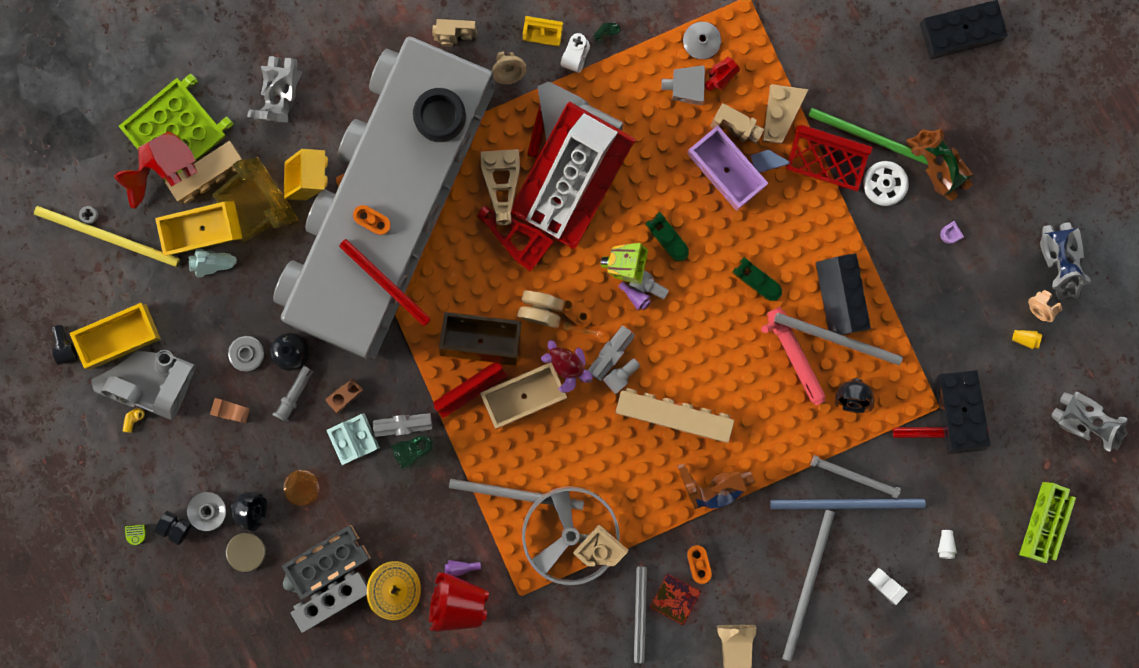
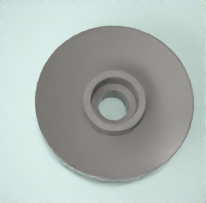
M694 23L688 27L684 34V48L689 55L696 59L711 58L720 48V33L710 23ZM704 36L706 41L701 42L699 37Z
M203 492L192 498L187 508V516L195 528L202 531H211L223 523L226 517V506L218 495L211 492ZM206 508H210V509H211V514H210V515H206V513H205V509H206Z

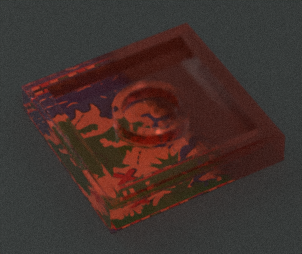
M667 573L649 608L684 626L701 591Z

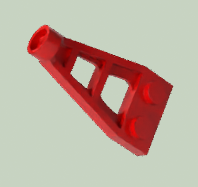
M486 205L476 216L487 225L512 258L529 272L533 270L554 242L538 229L512 218V223L509 224L512 226V230L507 236H503L496 229L495 211ZM490 213L491 217L489 219H486V217ZM516 232H522L530 237L529 243L523 250H518L511 242V238Z

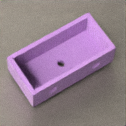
M718 125L688 150L687 155L736 211L748 203L768 184ZM724 168H728L729 172H724Z

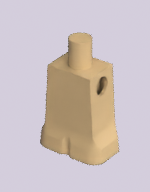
M756 625L717 626V633L722 642L724 668L752 667V643L756 636Z

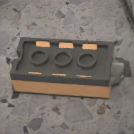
M347 526L282 565L286 573L283 581L284 589L296 592L302 600L371 559L364 545L359 546L356 540L359 537L353 526Z

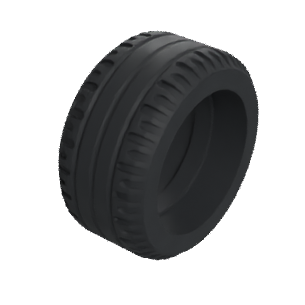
M434 88L425 91L415 102L413 120L417 130L423 137L433 142H445L454 139L460 134L466 122V111L462 100L456 93L446 88ZM445 100L455 107L456 119L449 128L437 131L425 125L423 112L426 106L433 101Z

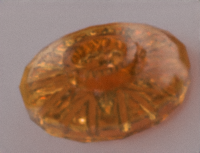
M296 470L290 473L285 479L283 486L287 499L299 506L308 505L313 502L320 490L317 477L307 470Z

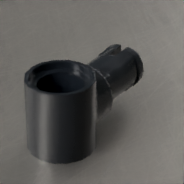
M63 326L52 327L56 343L52 353L57 365L76 360L78 358L76 349L72 343L67 341Z

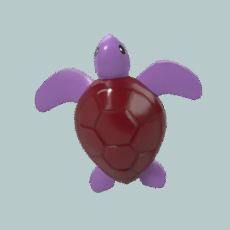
M553 340L548 342L550 354L546 353L541 357V360L544 363L552 362L556 372L566 378L564 384L558 388L560 392L567 393L572 391L576 386V378L585 383L592 381V374L584 370L586 362L582 349L577 348L574 353L569 349L557 347Z

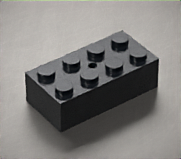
M998 0L924 18L920 23L930 60L1001 42L1008 36ZM964 25L968 26L967 30L963 28Z
M978 370L939 374L935 379L947 454L986 450L991 445ZM962 408H966L967 412H963Z

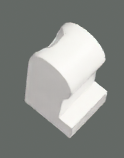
M879 568L868 579L892 604L897 605L907 593L903 587Z

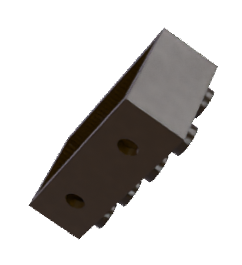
M444 312L439 354L445 357L516 365L521 335V321ZM483 340V343L479 344L478 341Z

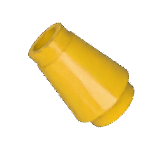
M1014 330L1012 341L1030 349H1039L1042 334L1038 333V331Z

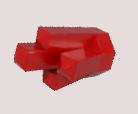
M726 57L722 62L713 65V69L709 71L710 79L704 84L705 89L712 91L716 87L718 90H724L732 78L739 73L740 68L732 58Z

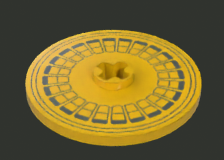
M386 562L376 568L369 578L367 584L368 603L374 613L383 619L400 620L407 617L416 608L420 599L421 585L416 572L403 562ZM393 587L397 588V591H395L394 594H391Z

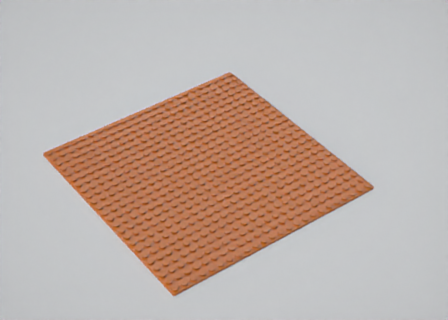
M752 0L735 1L585 67L580 73L574 72L551 82L584 99L590 106L623 122L622 131L634 137L636 141L576 249H572L541 231L554 242L531 272L512 258L487 225L476 216L485 205L495 211L482 173L481 152L519 149L520 173L514 198L515 201L546 143L544 129L538 156L533 158L527 155L540 105L538 89L485 111L404 293L431 318V321L428 325L423 326L400 304L395 313L433 402L493 363L440 356L439 344L444 312L521 321L517 364L499 363L508 377L493 387L548 364L544 363L541 357L546 353L550 354L548 348L550 340H553L557 347L569 349L574 353L577 348L582 349L586 362L584 370L588 371L593 362L599 357L598 354L606 343L611 341L623 325L635 334L634 339L625 348L623 355L614 366L612 365L603 379L614 369H621L634 358L641 367L629 377L628 384L621 390L625 391L626 388L637 391L636 394L644 396V393L656 396L655 399L663 401V398L674 400V404L679 406L682 403L693 405L694 410L698 411L701 408L712 410L711 414L719 416V413L731 415L730 419L734 420L729 443L615 414L621 390L615 394L603 379L599 381L595 377L589 383L582 382L576 378L575 388L565 393L567 399L499 429H495L481 395L444 419L440 415L469 482L540 494L568 486L588 489L604 499L612 509L619 526V542L627 549L715 510L708 507L694 509L677 465H685L693 479L703 489L707 488L712 479L720 473L737 471L743 474L748 471L751 472L755 483L746 486L747 491L737 498L739 499L810 467L814 455L819 456L821 460H826L939 408L934 393L838 186L785 170L786 166L760 173L768 182L767 186L736 211L687 155L691 147L714 129L710 125L722 103L746 115L750 120L751 118L756 119L755 125L764 129L770 85L791 87ZM707 22L715 26L719 31L721 45L718 52L711 58L696 59L685 50L683 37L688 27L692 24ZM700 36L699 40L701 42L706 41V38L704 36ZM726 57L732 58L740 68L739 73L732 78L724 90H718L715 87L712 91H708L704 86L703 105L672 100V90H661L662 79H673V71L675 69L705 66V84L710 79L709 71L713 69V65L722 62ZM800 106L782 144L763 142L764 131L756 144L747 139L743 143L739 141L740 137H734L729 130L721 126L719 127L753 165L751 155L766 150H771L788 160L795 138L796 126L801 124L810 126ZM799 138L798 147L802 152L809 148L806 140ZM819 145L814 147L819 157L823 156ZM811 149L803 153L807 164L816 159ZM800 156L793 159L791 167L799 169L804 166ZM825 158L820 159L824 168H829ZM818 162L809 165L811 172L814 174L822 171ZM724 168V172L728 173L729 169ZM826 171L830 179L834 180L831 171ZM493 172L494 182L496 184H507L510 172ZM344 174L336 178L338 186L340 185ZM508 190L496 191L498 202L508 201ZM658 212L663 214L668 223L688 246L689 254L684 261H674L645 226L644 223L654 219ZM490 213L486 217V219H489L491 217ZM511 214L512 219L537 229L536 227ZM660 223L655 228L660 231L664 227ZM497 224L496 229L503 236H507L512 230V226ZM522 232L514 233L511 238L512 244L518 250H523L530 241V237ZM641 243L648 249L644 271L653 276L654 282L669 290L664 300L650 292H644V294L651 296L649 300L651 302L644 311L642 309L638 311L627 294L619 288L620 283L624 280L614 278L608 273V268L601 267V258L603 256L610 257L611 249L614 246ZM856 253L871 329L843 336L902 356V362L900 365H896L792 328L825 394L824 398L826 401L815 406L814 403H811L778 335H775L773 330L763 333L761 328L769 323L767 313L781 307L782 311L785 310L786 316L828 330L815 262ZM743 257L781 286L782 295L778 300H766L732 274L734 268H738L741 264L740 261ZM749 269L744 271L747 277L751 273ZM527 290L546 293L559 299L564 296H572L592 312L593 320L589 326L580 327L561 312L550 311L560 317L559 326L555 328L520 319L517 317L519 307H532L521 300L523 291ZM566 302L564 306L569 309L572 307L571 302ZM584 313L581 314L580 319L586 320L587 315ZM479 340L478 343L482 344L483 340ZM557 373L560 383L563 385L566 378ZM854 378L861 379L864 383L868 384L874 393L873 410L869 412V409H865V413H853L844 411L841 405L837 407L835 405V396L841 384ZM522 394L521 398L526 399L527 395ZM569 491L570 499L584 501L583 510L571 509L573 527L578 530L579 534L589 535L600 525L615 538V524L606 506L589 494ZM474 492L518 594L524 596L552 583V581L540 575L532 567L523 548V522L534 502ZM540 503L528 520L525 543L532 559L562 537L564 528L553 505ZM577 542L574 545H568L547 574L561 579L588 567L573 554L574 550L581 543Z

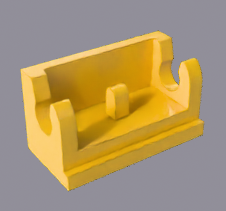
M525 16L522 41L560 47L563 22Z

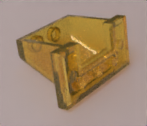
M258 157L235 162L233 166L238 173L212 194L217 203L225 201L235 202L243 242L249 241L270 226H273L275 229L292 225L299 221L297 215L287 200L284 199L283 194Z

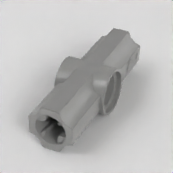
M622 325L611 341H608L600 351L599 357L590 366L588 371L592 376L601 381L612 365L614 366L623 355V351L634 339L635 334Z
M431 413L412 416L410 414L399 415L389 419L373 421L375 437L407 435L417 431L433 429Z

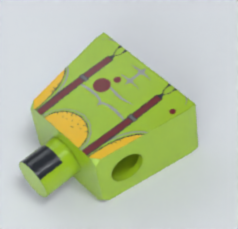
M641 243L614 246L611 249L610 257L603 256L601 258V267L608 268V273L616 279L642 284L648 249Z

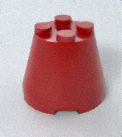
M439 572L437 574L435 584L438 585L434 588L429 611V622L433 623L430 626V631L442 632L478 628L481 626L487 616V610L484 609V605L488 601L489 591L448 573Z

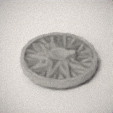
M239 337L229 347V361L234 368L240 371L249 372L255 370L264 360L263 346L259 340L253 337Z

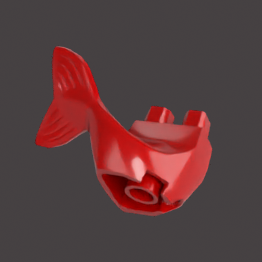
M168 131L138 147L139 169L137 171H120L114 175V178L126 188L129 205L135 209L143 201L147 177L151 169L162 179L165 178L172 187L182 181L177 171L182 169L186 178L197 173L193 164L196 160L189 147L176 134Z

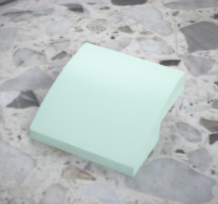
M365 413L327 430L342 465L380 449Z

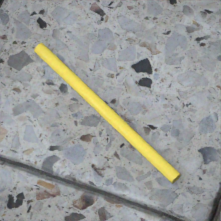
M39 206L34 210V215L166 264L175 267L179 265L180 258L172 255L164 256L163 252Z

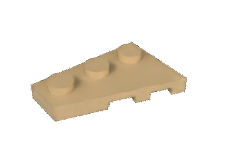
M770 85L763 142L782 144L808 89Z

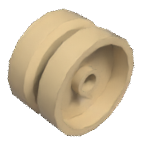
M524 290L521 300L532 307H519L517 317L532 323L558 328L560 317L550 311H563L565 301L546 293Z

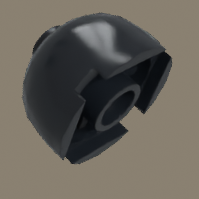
M285 333L275 338L272 342L270 355L277 367L286 371H294L304 366L308 360L309 348L306 341L299 335Z
M854 378L841 384L835 396V405L837 407L838 405L843 406V410L848 412L865 413V409H869L870 412L874 408V393L872 388L864 383L863 380Z
M246 492L239 495L231 505L234 523L245 530L256 531L262 525V523H259L261 517H266L267 499L263 497V494L257 492Z

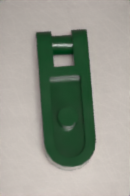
M658 212L651 221L648 220L644 223L674 261L682 262L688 257V246L661 212ZM661 223L664 228L658 231L655 227Z
M745 257L741 259V264L738 268H734L732 271L733 275L766 300L776 301L781 297V286ZM746 269L751 271L748 277L744 274Z

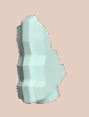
M196 249L195 256H189L190 272L195 271L197 278L204 277V275L213 274L217 270L232 268L236 264L237 259L228 253H215L213 251Z

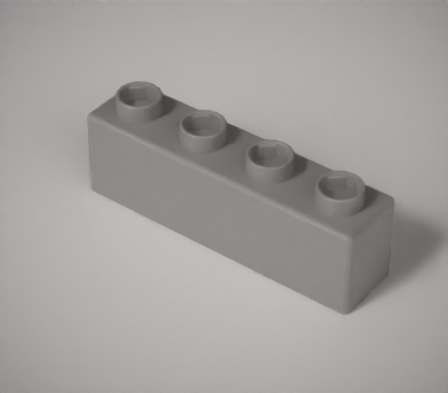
M411 36L405 39L399 53L385 49L380 55L369 83V90L380 95L368 123L354 119L348 126L337 155L338 161L348 165L336 194L325 189L316 197L305 226L307 232L316 235L315 241L304 265L294 260L286 265L278 280L273 296L274 302L284 307L281 314V320L284 323L371 362L375 360L399 303L352 260L339 245L343 240L347 239L405 293L495 90V81L491 70ZM429 89H449L456 93L464 104L466 111L464 128L459 135L450 141H430L423 137L416 128L413 120L414 104L419 96ZM433 101L424 109L423 121L432 130H445L454 123L457 115L456 109L448 101ZM360 205H366L383 214L391 222L390 231L386 235L380 236L358 225L353 219L355 208ZM362 213L360 218L366 219L367 213ZM383 222L378 224L379 229H383L385 226Z

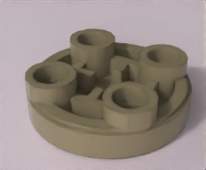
M241 533L234 536L226 548V557L229 564L241 572L257 569L263 563L266 555V546L263 541L252 533Z

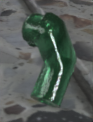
M616 22L603 23L592 37L596 41L601 42L605 35L618 34L621 28Z

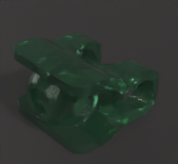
M417 436L410 441L398 442L390 448L394 450L393 455L401 469L405 470L416 464L422 456L431 452L433 442L429 437ZM422 440L426 442L424 450H420L418 446Z

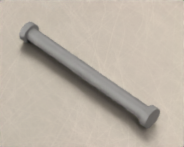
M814 455L810 465L813 467H821L892 495L895 499L900 494L901 488L888 486L821 460L817 455Z

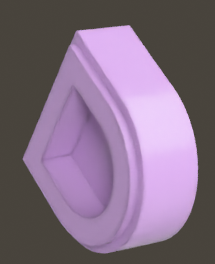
M955 221L943 227L940 233L941 239L947 244H953L964 238Z

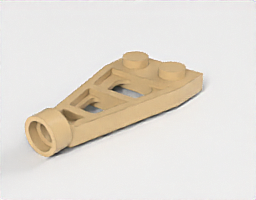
M519 149L481 152L482 173L496 213V224L509 225L512 223L511 212L520 173ZM509 171L508 183L496 184L492 175L493 172ZM508 190V201L498 202L496 191Z

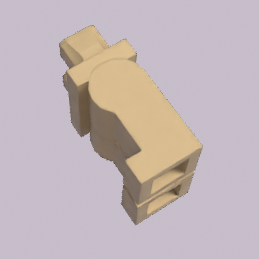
M724 103L720 106L710 125L712 128L718 125L729 130L734 137H740L739 141L743 143L747 139L756 144L764 131L763 128L755 125L756 119L751 118L750 120L746 115Z

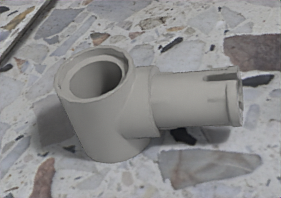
M646 271L643 274L642 284L632 282L629 284L630 287L642 293L650 292L663 300L669 291L654 282L653 276Z
M633 358L621 369H614L603 381L617 394L628 384L629 377L641 366Z

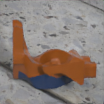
M677 465L694 509L700 507L715 509L726 506L737 499L743 492L747 491L746 486L755 483L751 472L748 471L741 474L734 471L716 475L708 487L703 489L693 479L685 465Z

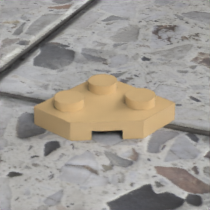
M598 525L574 550L573 554L587 566H615L627 554L628 549L602 526Z

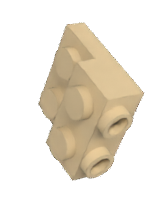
M437 19V23L433 25L432 31L434 41H438L442 46L451 47L453 44H457L458 37H461L462 40L477 38L475 21Z

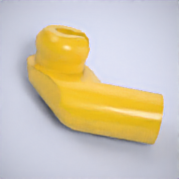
M135 408L125 415L122 431L132 433L134 423L143 419L145 412L141 408Z

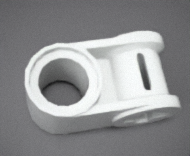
M577 33L571 36L561 59V67L578 73L581 72L590 49V44L584 35Z

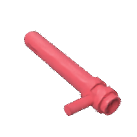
M781 307L767 313L769 323L762 326L761 330L763 333L773 330L775 335H778L811 403H814L816 406L826 401L824 398L825 394L792 328L774 322L777 312L787 315L785 310L782 311Z

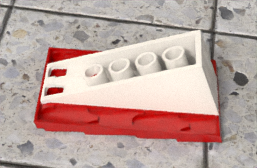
M569 101L513 203L511 214L575 250L636 139Z

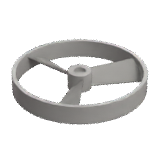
M560 487L542 495L528 510L522 527L523 548L532 567L546 579L563 585L583 584L600 576L609 566L603 565L593 574L575 580L559 579L547 574L568 545H574L577 542L582 543L589 536L579 534L578 530L573 527L569 491L589 494L606 506L615 524V539L617 541L620 539L619 526L610 506L596 493L581 487ZM551 496L564 528L562 537L532 559L525 543L526 526L534 509L543 500Z

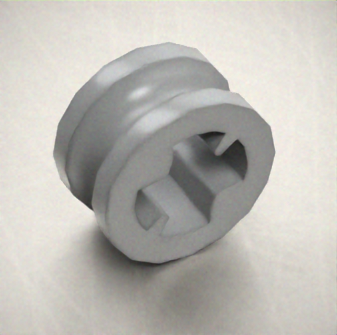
M85 206L79 212L81 221L86 224H94L98 220V212L91 206ZM90 210L93 216L90 217V220H87L88 218L84 217V215L88 214Z

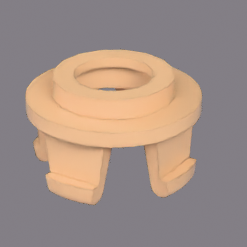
M1046 290L1042 291V293L1038 292L1035 297H1031L1028 303L1030 310L1037 318L1042 321L1053 322L1055 316L1062 311V305L1057 303L1053 307L1048 306L1047 303L1051 299L1052 294Z

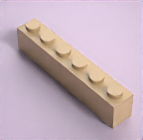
M626 388L625 391L621 390L615 414L729 443L734 420L730 419L731 415L719 413V416L711 414L712 410L701 408L698 411L694 410L693 405L682 403L679 406L674 404V400L663 398V401L655 399L656 396L644 393V396L636 394L637 391Z

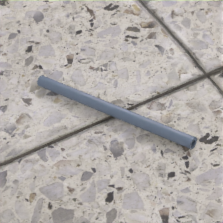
M925 499L770 500V509L925 508L926 506Z

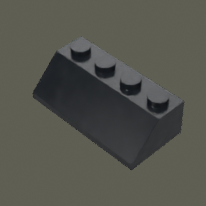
M857 254L837 256L815 262L828 330L840 335L870 330L871 326Z

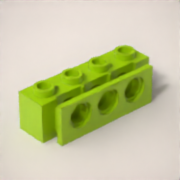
M1042 482L1019 554L1020 556L1042 563H1047L1048 559L1057 560L1076 497L1068 496L1070 489L1054 483Z

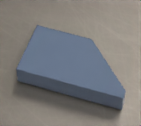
M771 150L751 155L753 166L759 173L790 164V161Z

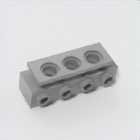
M352 571L344 576L345 580L341 583L335 581L328 585L327 588L329 590L321 593V591H318L311 595L310 598L312 600L306 604L304 601H301L293 606L295 610L290 613L302 633L367 595V582L361 572L355 573ZM345 585H349L352 588L351 595L344 593ZM328 595H332L335 598L334 605H330L327 602ZM311 605H315L318 608L317 615L311 613Z

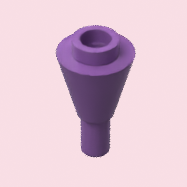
M624 281L620 283L619 288L627 294L638 311L641 309L644 311L651 303L649 301L651 296L631 288Z
M448 560V564H445V573L455 577L469 571L481 570L480 562L467 563Z

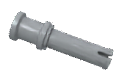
M303 366L286 397L281 398L280 406L272 415L288 423V417L292 410L296 409V401L314 371Z

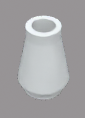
M952 530L941 531L937 552L939 553V558L954 559L955 554H957Z

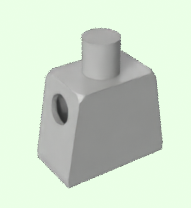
M705 66L675 69L673 71V79H662L661 90H672V100L703 105Z

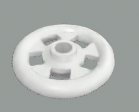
M881 161L875 163L864 175V191L867 197L878 205L891 206L897 204L905 197L908 191L909 182L907 174L901 166L894 162ZM884 169H891L892 175L884 174ZM874 173L879 175L876 182L871 180ZM894 178H900L901 186H895ZM888 180L889 186H885L883 181ZM877 187L878 190L882 192V194L880 196H877L873 192L874 188ZM894 190L896 195L889 198L887 193Z

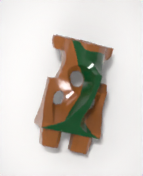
M941 128L935 131L923 129L915 137L906 140L907 144L913 148L911 150L912 154L916 156L923 155L926 158L928 168L925 171L930 177L936 193L953 201L958 196L955 190L958 186L962 190H967L972 186L970 177L973 176V173L963 162L956 149L953 147L949 149L944 141V131ZM939 156L943 157L941 164L936 162V158ZM938 172L942 175L940 179L937 178Z

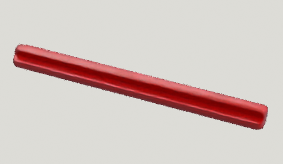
M347 239L340 243L339 247L423 326L428 325L431 318Z

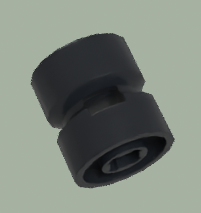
M167 510L157 523L154 532L162 537L168 536L169 541L179 546L187 536L192 524L184 519L178 520L177 515Z

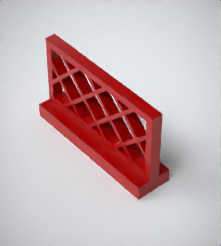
M802 124L796 126L795 138L788 158L790 164L786 165L785 170L858 192L866 162L873 147ZM799 138L806 140L809 148L802 152L798 147ZM818 145H823L827 151L821 157L817 155L814 149ZM811 149L816 159L807 164L803 153ZM837 150L842 151L845 159L838 163L832 155ZM829 155L834 165L825 169L820 159ZM797 156H800L804 164L799 169L791 167L793 159ZM854 156L862 158L861 165L857 168H854L850 161V158ZM847 161L851 171L843 175L838 165ZM818 162L822 171L814 174L811 172L809 165ZM834 167L840 176L835 180L830 179L826 172ZM853 173L856 178L855 185H849L844 177Z
M493 362L434 401V408L444 419L481 395V392L490 389L508 376L499 363Z

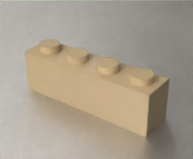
M228 141L194 163L197 173L186 178L182 171L179 173L181 182L172 187L167 181L165 183L177 202L187 204L194 199L193 196L208 191L210 185L225 180L226 175L230 172L235 173L239 171L245 162L235 146Z

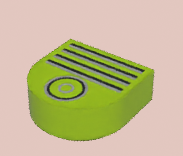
M146 525L125 526L126 540L132 545L143 543L146 539Z

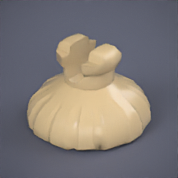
M504 52L497 54V62L492 68L494 80L499 84H512L521 80L527 71L526 63L518 56H514L512 52L508 53V56H505Z

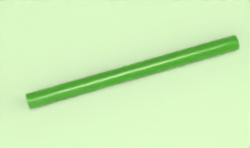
M811 108L808 116L928 165L926 158L923 155L916 156L912 154V148L817 109Z

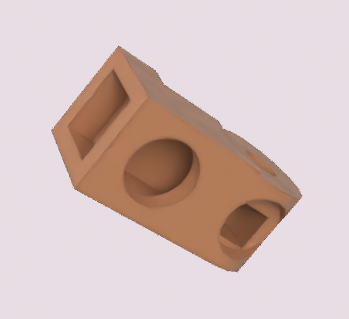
M353 378L325 400L338 415L343 408L363 392V389Z
M215 398L210 415L246 424L250 408Z

